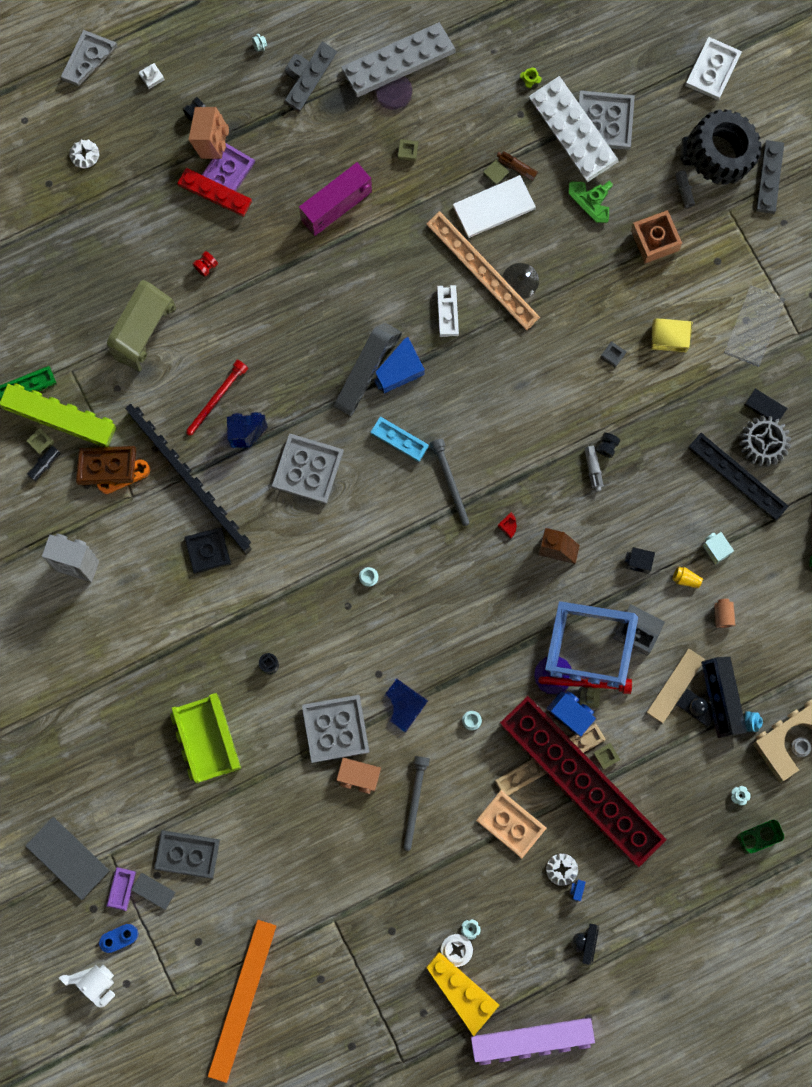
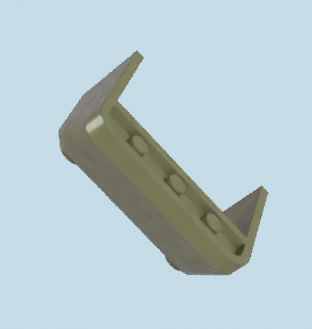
M145 280L139 283L107 341V346L115 360L139 372L142 370L140 362L143 363L147 357L145 345L162 315L166 316L176 310L172 298Z

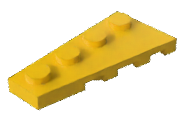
M438 952L426 968L472 1035L475 1036L500 1005L445 956Z

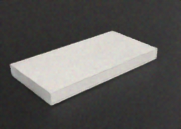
M520 175L453 204V208L468 238L536 208Z

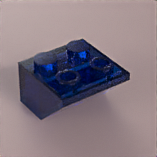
M253 412L246 416L240 413L228 416L227 435L230 447H251L268 428L265 414Z

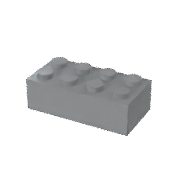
M56 533V536L49 535L42 558L57 572L92 582L99 560L95 556L96 554L92 553V550L86 545V542L77 539L73 542L68 540V537Z

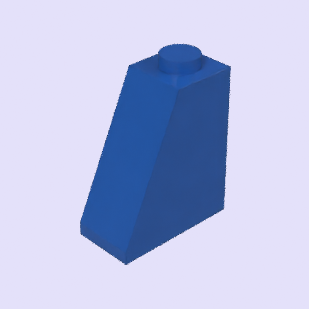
M409 337L400 343L375 372L376 379H374L378 390L382 389L385 394L425 374V369Z

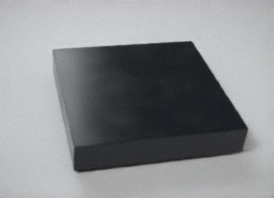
M222 527L185 536L194 574L231 565Z

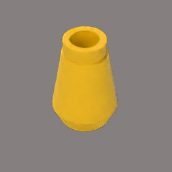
M678 566L672 580L678 585L699 588L703 578L684 566L682 568Z

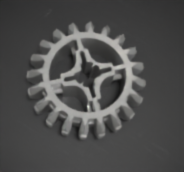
M761 416L760 421L758 418H754L753 423L749 421L747 427L742 429L743 434L740 435L742 441H740L739 445L745 446L741 452L748 453L745 457L746 459L753 458L752 464L757 460L759 461L758 466L761 467L763 462H765L766 467H769L771 463L777 465L778 461H783V456L788 455L789 452L786 449L791 448V445L788 443L791 441V437L786 436L789 434V430L783 431L785 424L778 425L779 419L772 422V416H769L767 421L764 416ZM765 428L763 434L751 435L753 431ZM771 431L777 435L778 439L772 436ZM765 436H766V442L768 443L766 446H765L764 440H763ZM752 444L759 448V452L754 449ZM769 448H779L776 453L766 455Z

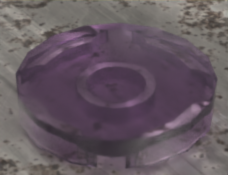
M403 76L377 88L376 95L378 101L385 108L392 110L405 107L412 97L410 81Z

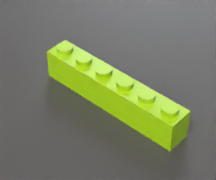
M19 384L7 385L0 401L1 409L98 446L109 447L116 430V426L111 419L106 417L102 419L97 418L94 413L87 410L85 412L79 411L72 404H67V406L60 404V401L56 398L49 397L47 399L42 397V394L32 390L29 392L24 390L25 388Z

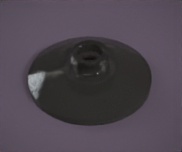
M516 263L509 266L502 276L522 299L532 296L539 285V276L536 270L525 263ZM519 276L524 277V280L519 281L517 278Z

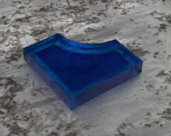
M397 678L385 694L393 705V715L390 722L406 733L428 703V700Z

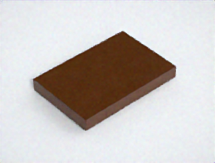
M136 447L79 448L77 485L134 483Z

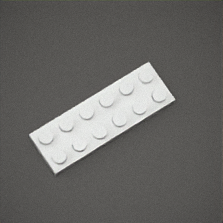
M560 76L529 96L537 111L587 182L619 162Z

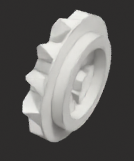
M81 139L79 142L74 143L70 149L72 163L80 168L93 166L99 158L98 147L89 139ZM82 148H84L86 152H88L85 156L86 159H84L82 154H80L82 153Z
M568 854L553 856L547 863V876L556 885L565 886L572 883L578 873L575 859ZM560 861H562L564 867L571 868L565 871L564 878L561 872H554V870L560 867Z
M454 934L443 941L441 954L456 967H460L471 959L473 947L468 938L460 934ZM452 942L457 947L464 945L460 951L462 958L457 954L449 956L453 951Z

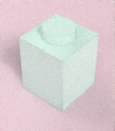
M722 532L717 535L712 533L705 538L706 542L703 544V547L715 565L734 552Z

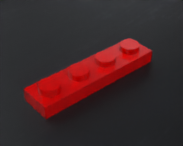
M188 168L184 170L178 181V186L242 217L245 216L252 203L251 198Z

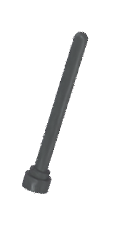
M443 438L434 440L429 443L431 451H434V454L438 456L462 525L468 526L469 519L444 453L445 442Z
M414 757L413 764H415L416 775L403 847L405 851H410L412 847L424 770H426L427 766L429 767L430 758Z

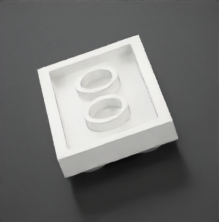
M708 37L685 86L719 101L742 51Z

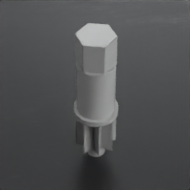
M588 446L584 448L589 470L588 475L590 476L592 489L595 488L596 492H598L604 486L601 476L602 472L600 471L595 446Z

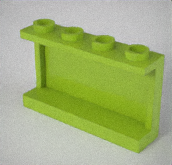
M217 693L180 707H172L173 713H170L173 725L177 724L179 730L176 732L178 742H182L185 749L181 752L184 761L189 762L190 768L187 771L190 780H194L197 784L241 769Z

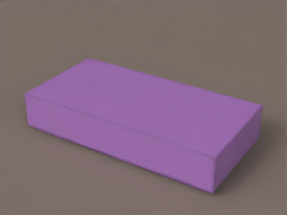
M116 867L107 907L127 911L132 892L131 889L133 888L136 876L135 871Z

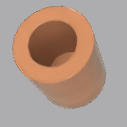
M719 599L718 603L714 604L716 627L729 628L736 626L734 603L730 602L729 599Z

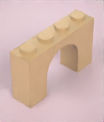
M812 699L803 704L805 708L800 712L796 709L787 715L789 718L783 723L780 720L771 726L773 728L772 731L769 733L763 731L755 737L757 741L753 745L779 782L786 780L799 771L785 749L784 740L786 733L793 726L802 725L812 729Z

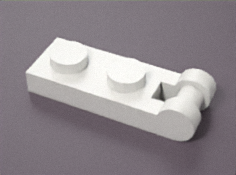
M450 285V287L446 288L437 286L440 337L459 336L456 285ZM444 295H451V298H444Z

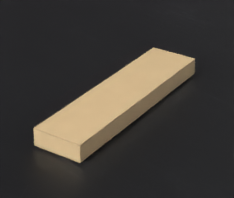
M688 649L646 713L663 724L702 665L701 662L705 659Z

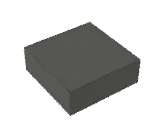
M611 341L600 358L616 368L627 352Z

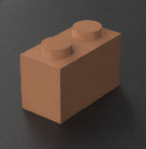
M343 758L337 782L340 783V787L351 789L354 786L359 788V792L370 794L371 791L375 792L381 768Z

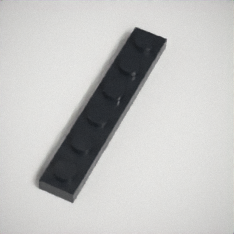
M700 433L689 445L688 449L775 522L789 507L703 433Z

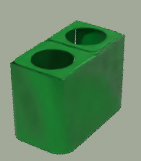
M773 819L741 832L737 837L744 853L751 854L783 841L784 833L779 822ZM769 827L773 830L774 836L770 841H764L760 837L762 828ZM745 835H752L756 839V844L753 848H746L742 840Z

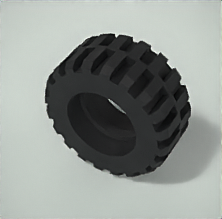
M719 109L708 113L690 132L689 139L687 140V148H689L687 155L691 157V165L696 167L695 171L698 174L701 173L704 179H711L712 183L716 184L721 182L722 185H728L729 183L738 182L757 164V160L761 155L762 145L759 142V133L755 131L756 127L748 122L749 119L747 117L743 118L738 112L732 113V110L725 109L722 111ZM712 136L722 137L732 145L736 157L729 158L722 155L715 148Z

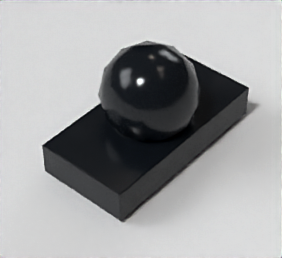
M686 689L676 703V706L704 726L709 727L713 721L711 705L689 689Z
M590 923L588 935L577 933L572 938V946L575 951L584 952L583 964L593 965L599 925Z

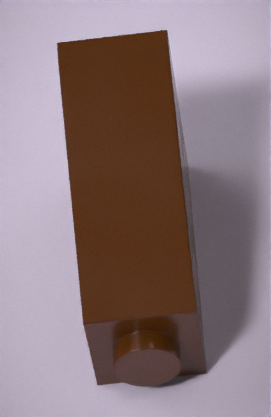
M545 528L538 555L576 564L580 545L565 532Z

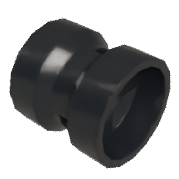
M198 97L194 98L190 105L182 108L184 114L191 122L195 107H206Z
M604 432L601 437L602 442L598 444L596 451L605 457L613 458L615 454L614 449L621 440L611 433Z
M265 653L259 659V666L262 672L271 675L277 672L279 662L274 654Z

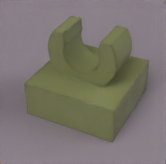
M581 687L579 704H584L591 708H599L601 688Z

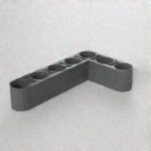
M387 323L378 325L373 329L334 404L335 408L352 416L387 349L394 347L402 335L401 331Z

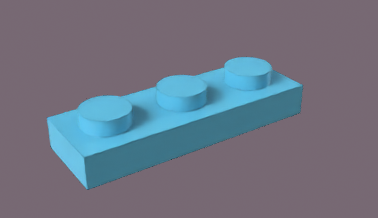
M382 417L378 419L370 432L371 435L417 462H420L429 447L427 443Z

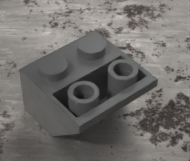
M630 604L627 612L635 613L638 616L632 649L648 656L665 622ZM621 622L613 639L625 644L629 623Z

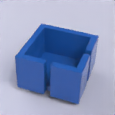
M560 691L546 710L558 720H562V723L576 735L582 736L596 719L593 716L594 711L587 705L577 703L579 699L571 692L567 691L565 693Z

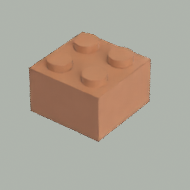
M195 107L189 135L190 143L201 159H222L223 152L226 149V135L229 134L228 124H226L216 107Z
M668 210L634 222L632 225L631 233L645 264L678 252L681 248L682 241Z

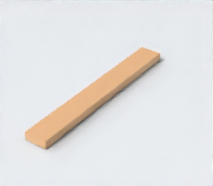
M440 211L426 224L525 330H528L540 319L539 315Z

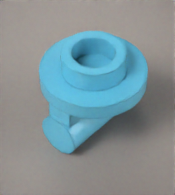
M745 711L744 720L747 732H758L763 724L762 717L757 712Z

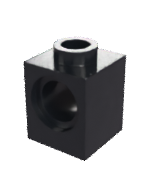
M632 547L631 551L626 553L624 563H628L627 569L649 574L652 569L655 552Z

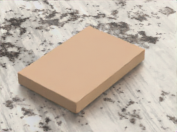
M500 790L476 820L521 859L547 828L502 790Z

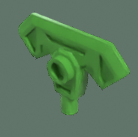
M608 181L603 186L600 184L586 191V184L584 182H570L569 195L596 223L609 222V207L601 206L600 204L608 195V190L613 187V184Z

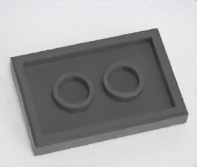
M161 830L154 870L213 879L220 839Z

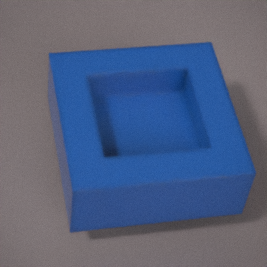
M576 880V884L572 883L569 893L573 895L572 900L581 901L585 881Z

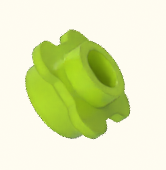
M533 67L520 74V78L524 80L525 87L531 88L536 83L539 84L542 80L538 76L536 68Z

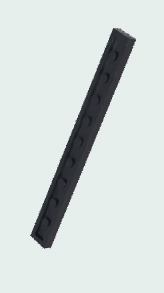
M129 404L125 409L130 417L241 550L248 554L252 550L249 538L245 534L243 536L240 535L237 531L240 529L233 520L229 521L225 517L227 512L221 505L219 507L215 505L213 495L209 491L205 493L201 488L204 486L197 477L193 478L189 474L192 472L186 463L181 464L178 458L180 456L174 449L169 450L166 446L168 442L162 435L158 436L154 432L156 428L151 421L146 422L143 419L144 413L138 406L134 408L132 404Z

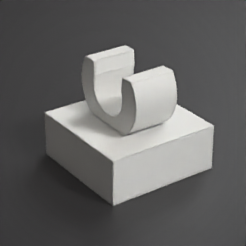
M155 63L139 72L148 89L164 81V77Z

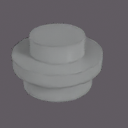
M800 737L792 742L791 750L794 755L805 757L811 751V744L806 738Z

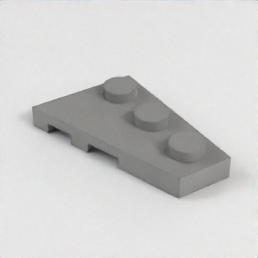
M83 30L61 75V79L80 86L118 46L117 43Z

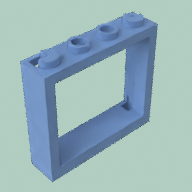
M559 601L545 670L551 673V676L562 678V675L570 676L569 679L574 681H581L582 678L588 679V682L592 684L606 682L607 686L619 688V685L625 686L638 616L630 612ZM567 614L629 623L618 677L557 667Z

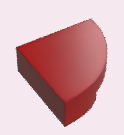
M512 512L498 524V527L510 539L515 535L517 528L516 518Z

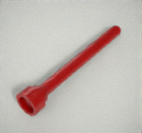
M237 359L233 363L231 374L186 430L187 435H193L235 379L246 373L249 368L243 362Z
M544 676L538 679L540 684L617 689L622 694H631L632 679L627 678L625 686L619 685V688L607 686L606 682L592 684L586 679L574 681L569 678Z

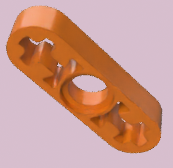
M135 461V471L137 472L134 473L136 476L134 477V482L146 478L150 474V466L146 461ZM139 465L146 467L144 468V473L137 471ZM118 483L116 486L115 484H109L108 489L101 487L104 484H97V487L102 493L110 494L132 483Z

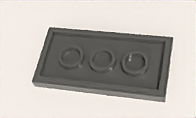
M52 817L26 844V847L81 900L110 872L55 817Z

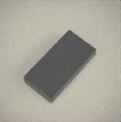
M144 873L140 874L131 889L164 910L167 909L176 894L173 890Z

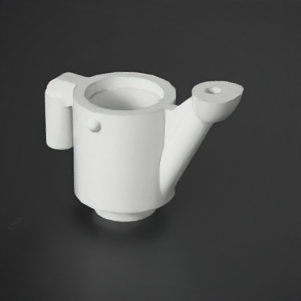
M95 965L73 975H62L59 977L66 986L76 984L84 995L99 1008L105 1007L115 996L114 992L109 990L100 999L114 984L111 979L114 975L104 965L100 968Z

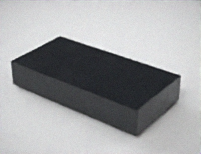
M756 388L745 406L766 419L772 416V422H775L776 419L780 421L787 410V407Z

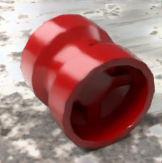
M205 251L201 254V258L195 260L192 265L202 276L206 277L209 274V270L215 268L218 262L209 252Z

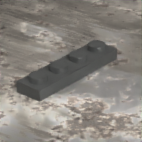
M770 140L765 142L757 212L775 214L784 151L783 142Z

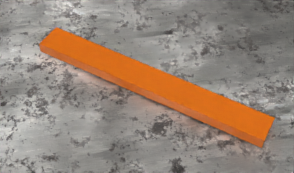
M257 920L208 1074L210 1078L225 1083L228 1082L277 925Z

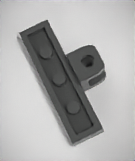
M322 41L310 61L298 54H294L284 71L297 82L284 100V103L299 112L338 51Z

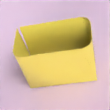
M654 319L652 322L651 349L687 352L691 339V321Z

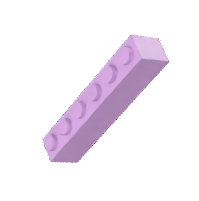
M591 1018L471 1036L474 1061L479 1062V1065L491 1064L493 1059L505 1062L510 1061L512 1056L518 1055L519 1059L530 1058L531 1053L539 1052V1056L549 1055L551 1050L559 1049L560 1053L571 1051V1047L578 1046L579 1049L591 1048L590 1044L595 1043Z

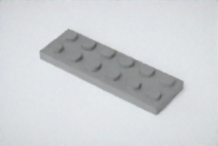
M440 22L343 65L341 68L354 93L359 97L456 53Z

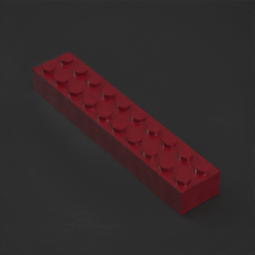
M529 696L498 724L635 868H639L667 840Z

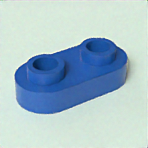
M125 924L101 936L99 941L100 948L106 953L122 949L137 940L139 935L138 929L132 924ZM126 930H129L131 932V936L129 938H126L124 936V932ZM107 939H111L113 942L110 947L106 945Z

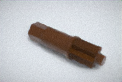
M505 151L503 153L498 152L496 156L499 158L498 161L532 181L538 174V171Z

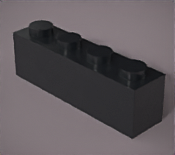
M716 657L702 661L701 664L717 738L733 737L747 733L731 657Z

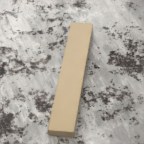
M596 723L591 725L582 736L574 735L569 738L583 753L606 740ZM530 760L496 779L495 783L499 790H502L509 796L544 776L545 773Z

